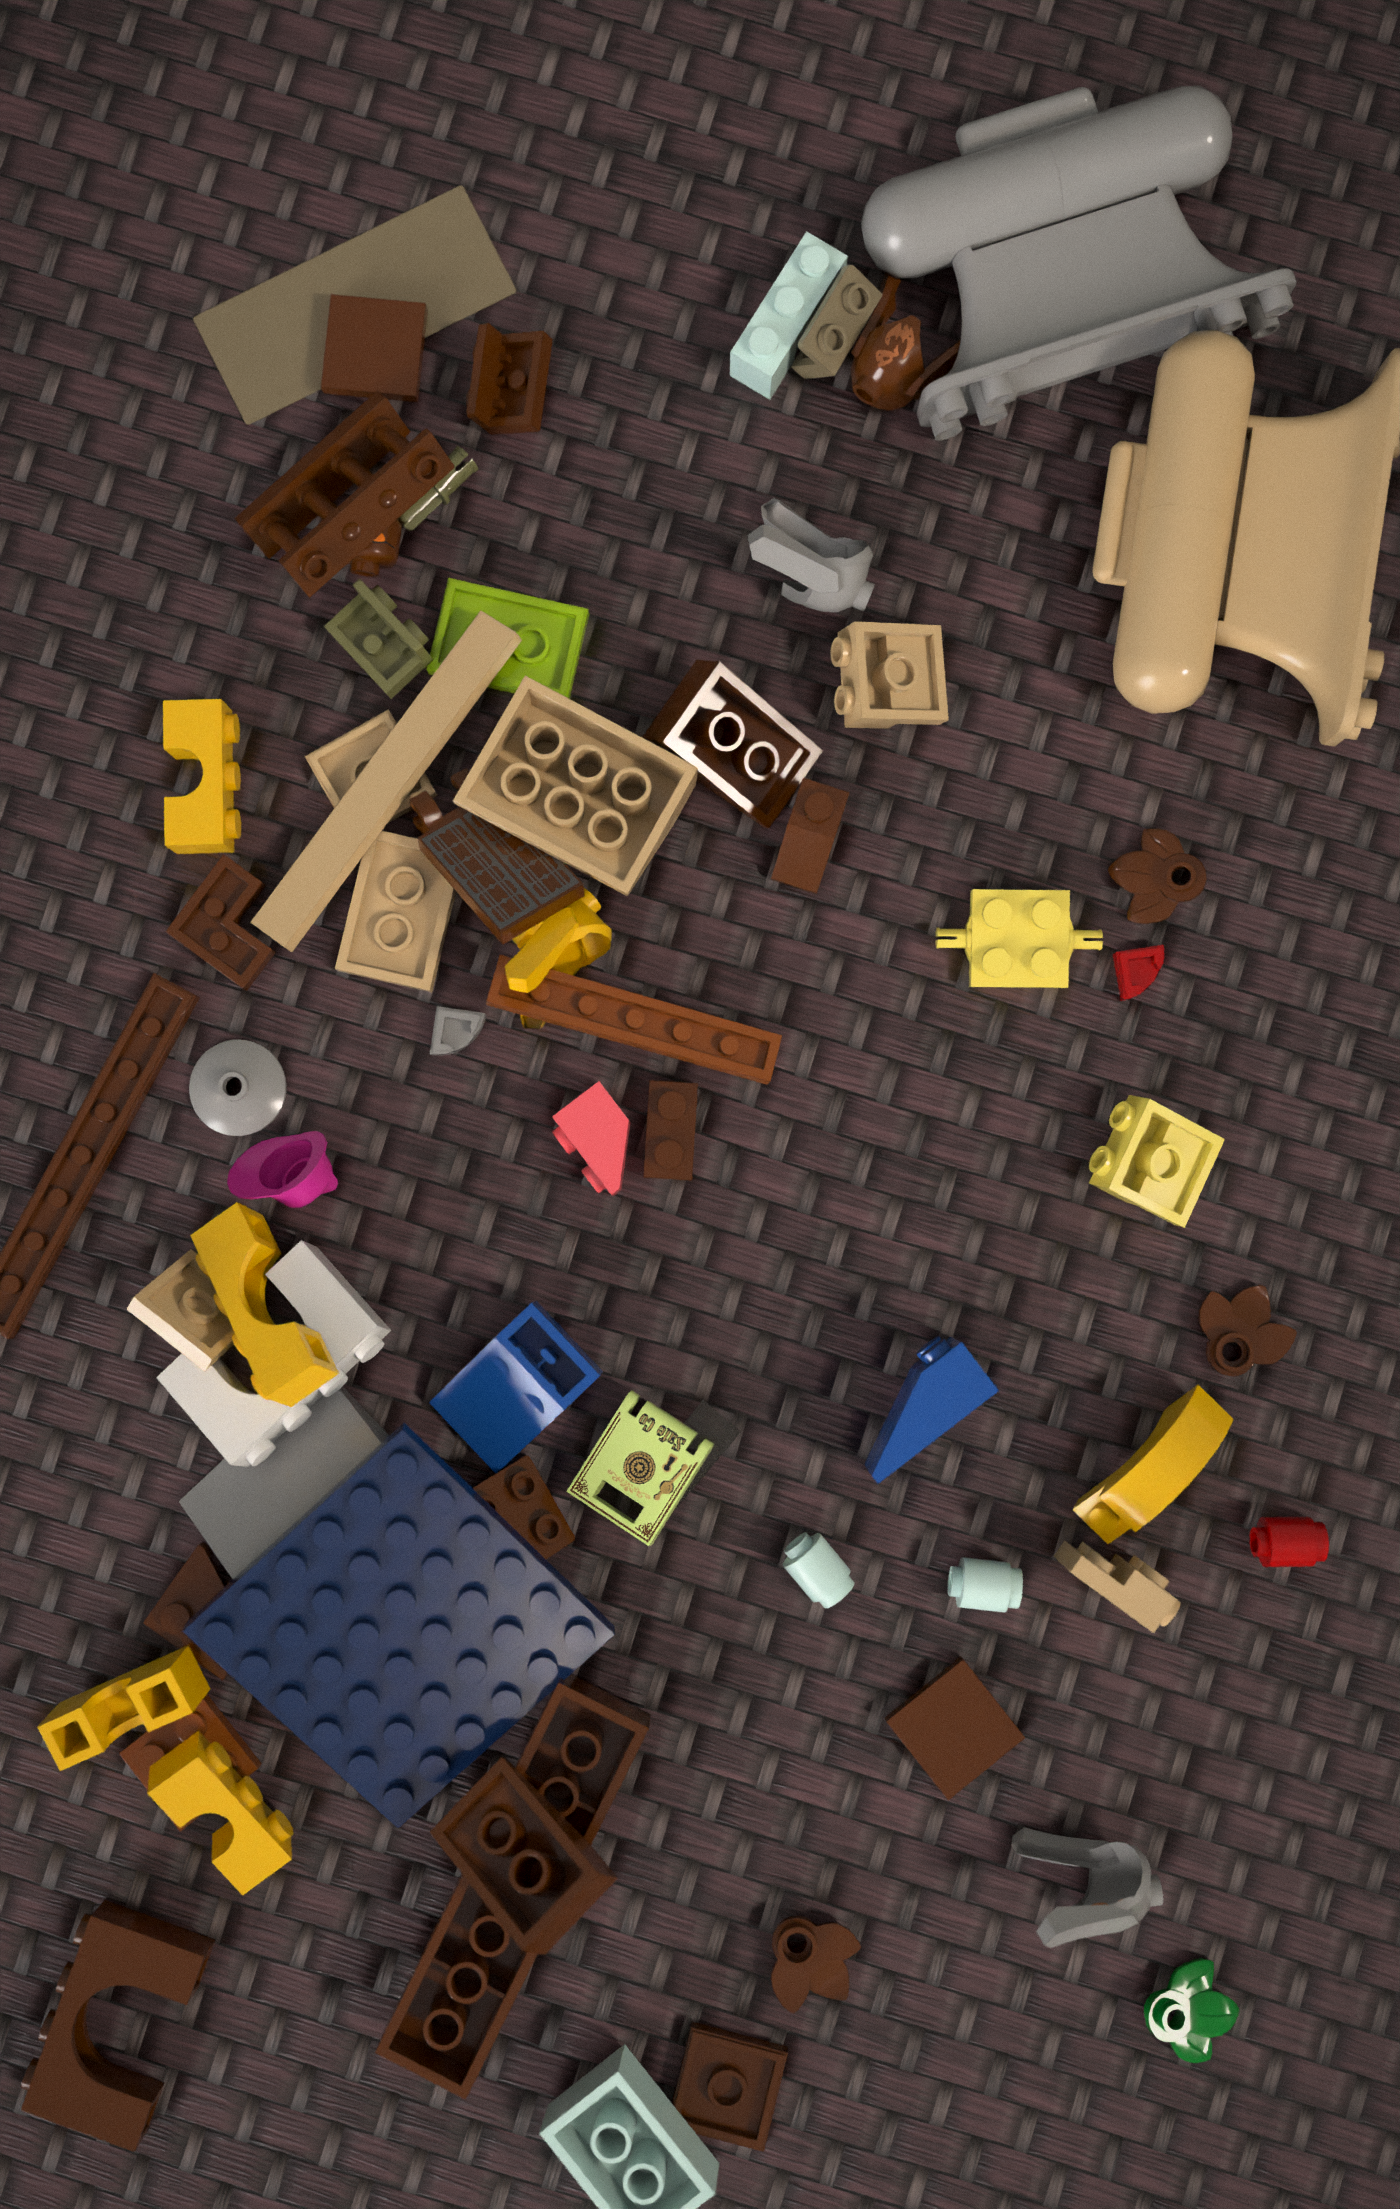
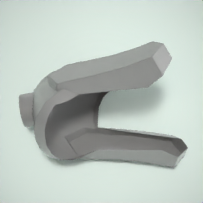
M773 498L762 505V518L765 525H761L748 535L749 546L753 560L798 581L793 582L784 579L781 595L794 603L822 612H840L849 607L864 611L875 585L866 581L873 558V552L868 543L864 540H852L845 537L832 538L778 499Z
M1025 1827L1012 1837L1011 1846L1016 1854L1056 1864L1089 1868V1882L1085 1896L1077 1904L1056 1907L1045 1917L1036 1931L1047 1947L1052 1948L1085 1937L1122 1932L1138 1924L1150 1907L1163 1904V1891L1160 1879L1157 1874H1151L1150 1864L1137 1846L1125 1842L1109 1843L1102 1840L1059 1836Z

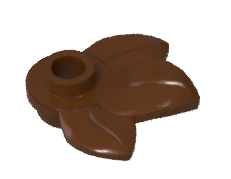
M1144 829L1141 836L1142 851H1132L1116 859L1108 868L1112 879L1123 889L1134 894L1128 908L1127 919L1137 924H1151L1168 919L1179 902H1188L1198 897L1204 890L1207 882L1204 865L1197 857L1184 853L1178 837L1163 829ZM1179 869L1188 870L1191 873L1190 881L1185 885H1176L1172 881L1175 871Z
M1257 1285L1243 1289L1233 1296L1230 1302L1214 1291H1210L1204 1299L1199 1310V1323L1209 1339L1206 1346L1207 1360L1218 1373L1226 1376H1239L1246 1373L1253 1364H1274L1288 1352L1294 1343L1297 1334L1295 1329L1282 1324L1269 1323L1271 1317L1270 1300L1265 1286ZM1233 1342L1238 1352L1234 1359L1228 1361L1224 1358L1222 1350L1225 1344Z
M790 1916L783 1919L776 1926L772 1935V1948L777 1960L770 1977L772 1988L782 2006L790 2013H795L806 2000L809 1990L826 1998L846 2000L849 1994V1974L844 1960L850 1958L861 1949V1945L855 1935L847 1927L835 1922L815 1925L814 1922L803 1916ZM792 1934H802L806 1938L805 1943L800 1947L790 1946L787 1940Z

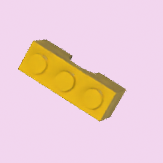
M222 699L163 700V749L175 759L199 760L203 768L202 780L192 793L180 797H164L165 846L176 854L234 853V839H239L241 836V817L239 810L234 809L233 791H239L241 785L238 762H233V743H239L240 724L237 714H232V710Z
M188 1645L60 1702L37 1728L56 1765L62 1771L104 1752L114 1740L139 1725L144 1724L147 1731L150 1732L193 1713L211 1688Z
M197 1731L150 1766L147 1794L179 1828L194 1817L205 1813L219 1814L229 1820L212 1834V1863L242 1895L292 1860L291 1836L293 1835V1828L289 1820L280 1810L273 1812L266 1805L260 1789L250 1777L245 1776L242 1778L234 1770L229 1755L218 1742L211 1744L200 1731Z

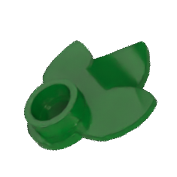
M1205 1958L1194 1959L1177 1967L1171 1975L1167 1988L1153 1992L1147 1998L1144 2005V2018L1151 2034L1163 2042L1170 2043L1175 2054L1189 2063H1201L1210 2060L1212 2056L1211 2038L1228 2032L1236 2023L1239 2015V2007L1231 1998L1212 1990L1214 1963L1212 1960ZM1175 2010L1172 2020L1167 2024L1168 2014Z

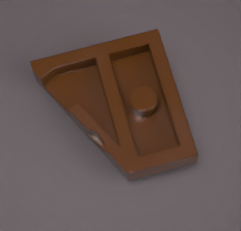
M202 1542L193 1551L143 1624L178 1649L189 1645L197 1663L223 1681L228 1676V1673L183 1632L186 1622L228 1584L227 1581H223L211 1558L213 1553L210 1547Z

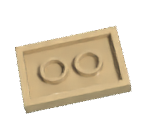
M381 831L361 858L335 966L337 971L427 992L433 991L456 891L420 851L418 839Z

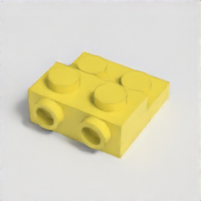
M1129 1095L1126 1101H1122L1115 1106L1110 1115L1109 1124L1114 1129L1106 1146H1100L1091 1156L1089 1170L1093 1175L1089 1184L1126 1203L1136 1205L1173 1225L1185 1228L1225 1139L1151 1099Z

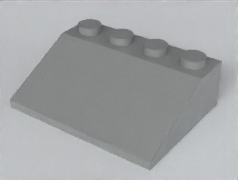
M343 1386L329 1397L323 1395L309 1409L312 1411V1414L303 1425L292 1432L286 1430L273 1443L276 1448L265 1461L254 1467L251 1465L243 1467L232 1466L224 1458L179 1501L232 1579L241 1573L389 1437L383 1428Z

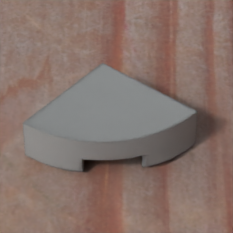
M437 1006L430 1055L445 1056L466 1048L481 1032L486 1014Z

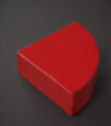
M1164 944L1119 951L1113 954L1121 1001L1141 994L1154 982L1163 965Z

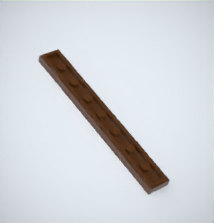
M153 973L0 1253V1335L7 1339L15 1338L200 999L199 996L158 974Z

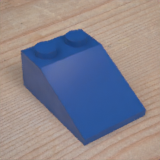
M937 1336L916 1352L920 1360L911 1366L864 1464L877 1484L999 1391L961 1341L952 1337L945 1340Z

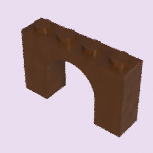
M104 1900L92 1915L85 1913L73 1939V1943L80 1946L74 1963L71 1961L67 1962L56 1986V1992L62 1994L57 2011L53 2009L49 2011L39 2033L38 2040L45 2042L40 2058L34 2057L22 2080L21 2089L27 2090V2094L21 2111L135 2152L149 2129L165 2083L115 2065L97 2051L87 2030L86 2014L91 1996L105 1988L127 1985L187 2005L200 1986L216 1940Z

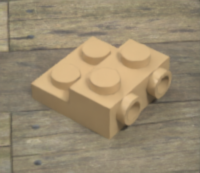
M853 622L838 632V637L833 640L831 646V661L835 667H840L842 685L836 689L834 705L836 712L839 715H844L845 728L888 729L896 724L940 725L949 720L941 625Z
M1066 1541L1062 1543L1054 1555L1069 1572L1152 1633L1156 1631L1159 1625L1164 1627L1169 1624L1180 1608L1181 1602L1165 1590L1170 1581L1135 1555L1129 1563L1117 1554L1109 1562L1084 1542L1076 1549Z

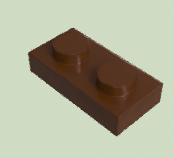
M649 1080L643 1178L692 1181L698 1083Z

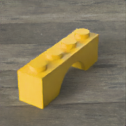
M236 1202L190 1235L198 1251V1254L195 1256L196 1262L202 1272L210 1278L216 1290V1293L213 1295L214 1301L219 1310L228 1317L235 1332L232 1334L233 1343L237 1350L247 1358L254 1373L251 1375V1382L262 1398L292 1407L339 1374L319 1332L296 1322L276 1325L269 1316L265 1303V1287L268 1278L265 1274L273 1267L281 1255V1251L262 1214Z

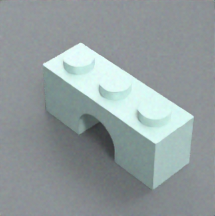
M806 231L731 350V377L769 400L771 399L795 361L800 338L840 271L847 265V255Z

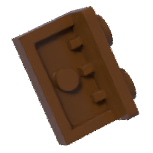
M490 323L479 324L477 341L473 347L474 362L470 389L466 396L468 418L491 435L540 432L553 339L544 331L502 334Z

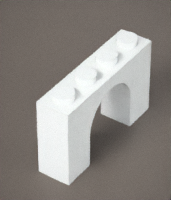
M302 1240L265 1275L298 1311L305 1326L321 1334L339 1372L337 1376L292 1407L272 1400H265L260 1395L251 1392L237 1379L220 1358L206 1371H203L185 1355L181 1354L156 1377L232 1466L249 1467L251 1465L254 1467L265 1461L276 1448L273 1443L286 1430L292 1432L303 1425L312 1414L309 1408L323 1395L329 1397L336 1393L347 1382L348 1376L346 1373L359 1361L364 1363L373 1358L384 1346L382 1339L391 1331L319 1248Z

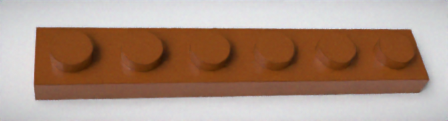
M499 955L486 1000V1005L762 1084L768 1085L771 1082L782 1035L552 969L549 970L539 986L529 993L511 990L506 977L505 965L512 958Z

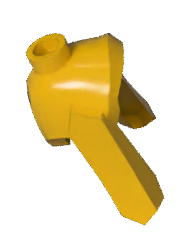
M584 888V897L512 939L517 947L522 949L505 965L506 977L511 990L529 993L539 986L550 969L575 976L579 968L591 964L597 958L607 953L611 947L612 930L596 914L601 909V905L587 889ZM520 1015L524 1029H541L546 1023Z

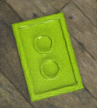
M448 578L430 653L433 661L427 666L428 674L433 675L478 613L483 611L515 631L522 639L488 688L515 693L524 676H527L570 699L588 622L589 609Z

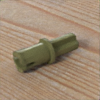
M456 446L448 457L456 467L469 454L461 447ZM474 460L466 461L457 471L455 468L401 515L398 518L401 526L408 531H412L441 503L443 505L449 504V496L473 473L475 474L478 471Z

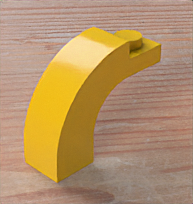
M1196 1385L1164 1410L1155 1429L1135 1454L1113 1474L1080 1497L1073 1511L1107 1544L1114 1541L1130 1528L1134 1532L1138 1531L1165 1509L1199 1474L1221 1445L1234 1419L1199 1385Z

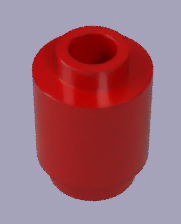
M1261 1517L1258 1520L1257 1527H1252L1250 1530L1249 1544L1251 1553L1254 1557L1259 1558L1260 1563L1264 1567H1313L1316 1562H1324L1328 1557L1329 1537L1326 1526L1321 1521H1313L1311 1517Z

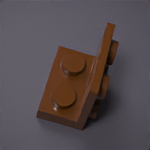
M529 1456L521 1457L473 1487L545 1559L551 1557L575 1540L573 1532Z

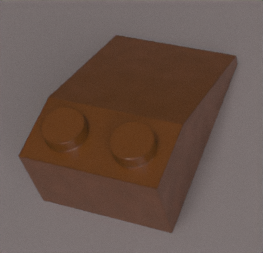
M696 660L642 736V738L698 767L697 781L767 829L770 828L802 782V778L807 775L823 752L822 749L720 661Z
M501 1757L430 1831V1834L524 1952L546 1955L618 1879L589 1842L504 1757Z

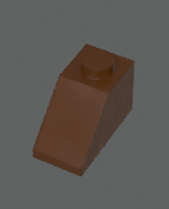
M802 778L771 880L817 894L850 792Z

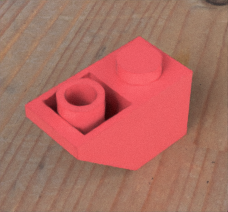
M598 1081L552 1116L559 1125L552 1133L569 1155L577 1149L588 1165L581 1171L598 1194L607 1189L614 1196L622 1188L631 1122L600 1081Z

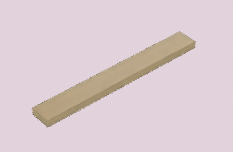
M483 611L478 613L250 923L290 952H293L520 644L522 639L515 631Z

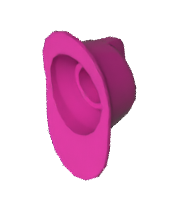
M310 1131L299 1135L271 1138L250 1147L235 1161L229 1171L227 1184L230 1192L239 1199L271 1197L290 1208H302L310 1204L321 1194L334 1191L338 1186V1180L333 1174L330 1159L325 1153L327 1147L325 1135L318 1131Z

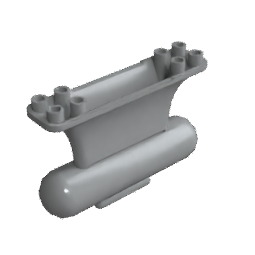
M1200 85L1178 86L1098 112L1090 89L1078 87L965 123L959 127L955 135L961 156L889 179L875 189L864 207L861 220L865 249L877 268L894 278H917L953 266L958 283L962 314L961 342L958 356L953 368L947 375L931 382L923 389L917 409L920 426L931 427L934 438L938 441L949 439L962 431L960 418L977 413L981 426L995 424L1007 417L1008 413L1005 404L1015 401L1016 397L1168 349L1177 340L1193 331L1218 330L1233 336L1232 331L1248 326L1253 339L1266 337L1280 328L1278 316L1286 313L1294 306L1290 294L1295 288L1297 281L1292 270L1282 268L1263 273H1249L1238 271L1225 265L1199 242L1179 208L1175 195L1198 188L1219 174L1229 159L1232 145V126L1229 112L1219 96Z

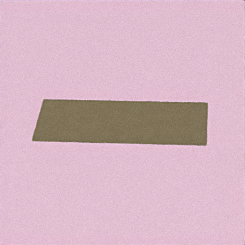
M460 185L196 315L193 321L245 424L250 425L321 390L331 294L426 303L428 309L426 338L515 294L516 288L467 192Z

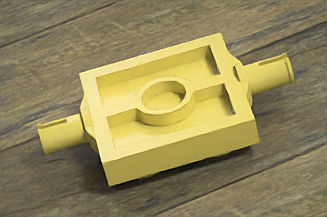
M972 889L970 890V916L965 929L936 928V937L955 938V940L937 939L936 949L965 948L969 961V987L1068 988L1069 960L1073 949L1102 950L1103 941L1083 940L1084 938H1103L1101 929L1073 930L1070 919V890Z

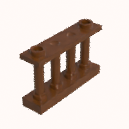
M376 391L234 519L268 559L281 548L287 552L278 561L310 598L452 471L455 466L427 428L411 442L405 437L411 432L388 399L379 391ZM391 451L395 454L375 474L369 471L388 452ZM355 483L359 488L337 507L333 502ZM317 516L323 519L304 538L301 539L297 536Z

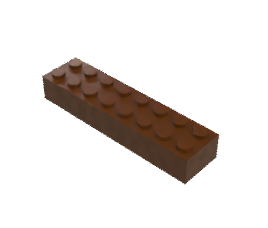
M570 1674L565 1680L560 1678L555 1689L551 1692L515 1768L592 1845L649 1729L651 1714ZM461 1874L383 2031L375 2053L466 2100L538 1954L521 1950L463 1874Z

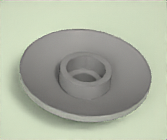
M229 1040L211 1047L195 1064L189 1083L190 1100L198 1117L211 1129L230 1136L254 1134L270 1125L279 1115L287 1092L285 1073L278 1059L265 1047L247 1040ZM232 1078H238L242 1083L241 1091L235 1096L229 1095L226 1090L227 1082Z

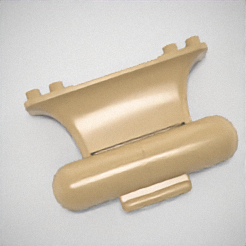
M1218 330L1193 331L1177 340L1162 356L1157 370L1146 444L1119 441L1112 447L1110 452L1093 563V577L1102 584L1124 587L1113 659V674L1116 688L1131 706L1151 714L1176 712L1191 706L1204 694L1210 679L1214 646L1230 647L1271 661L1288 671L1302 683L1311 695L1317 709L1319 741L1322 745L1334 747L1344 739L1356 740L1361 728L1370 729L1372 727L1377 711V700L1363 698L1361 693L1366 689L1368 680L1377 681L1379 679L1384 664L1383 651L1368 649L1372 624L1369 622L1392 460L1393 458H1398L1400 454V348H1395L1391 351L1377 370L1371 386L1350 402L1314 415L1266 417L1249 415L1255 372L1252 355L1237 337Z

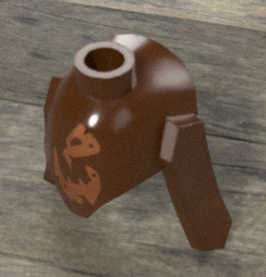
M888 273L885 274L879 288L883 296L851 350L854 356L851 377L855 395L864 403L886 411L902 408L913 399L919 400L923 389L927 385L947 375L956 361L961 342L960 339L928 362V366L924 368L920 344L921 321L915 316L910 315L904 319L886 324L896 310L895 293L901 281L899 278H894Z

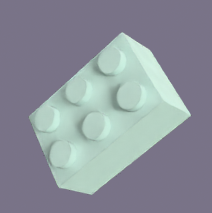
M625 2044L548 2104L539 2134L599 2209H697L715 2195L719 2162Z

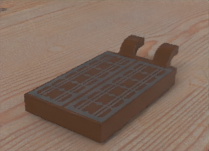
M467 768L450 776L452 785L458 791L470 772ZM426 790L409 800L410 806L418 814V816L413 818V823L423 834L418 837L420 851L502 945L584 897V884L559 859L459 806L442 816L436 802Z

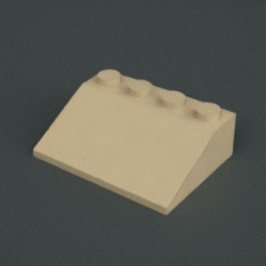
M524 676L453 799V803L628 896L673 827L696 786L698 767L539 682Z

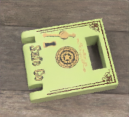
M631 1390L566 1492L650 1546L656 1540L709 1455L714 1443L705 1438L693 1455L687 1450L698 1432L650 1401L644 1404L637 1417H635L631 1412L640 1399V1395ZM606 1482L644 1507L636 1521L597 1496Z

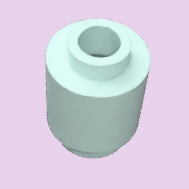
M806 1532L802 1533L792 1540L784 1550L787 1558L783 1562V1567L812 1602H820L825 1609L830 1608L841 1601L853 1588L855 1583L849 1576L851 1570L820 1533L809 1536Z
M961 1557L958 1567H950L948 1596L956 1597L957 1607L1004 1613L1008 1608H1019L1023 1592V1574L1020 1568H1011L1009 1562Z

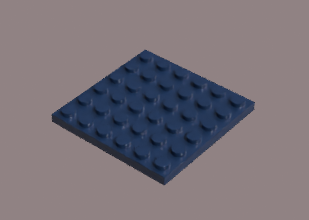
M403 1423L186 1622L183 1632L392 1824L399 1828L553 1691L560 1678L565 1680L615 1635V1626L408 1425Z

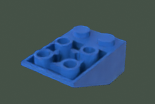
M534 1301L508 1324L429 1403L494 1473H497L580 1396L603 1371L537 1301Z

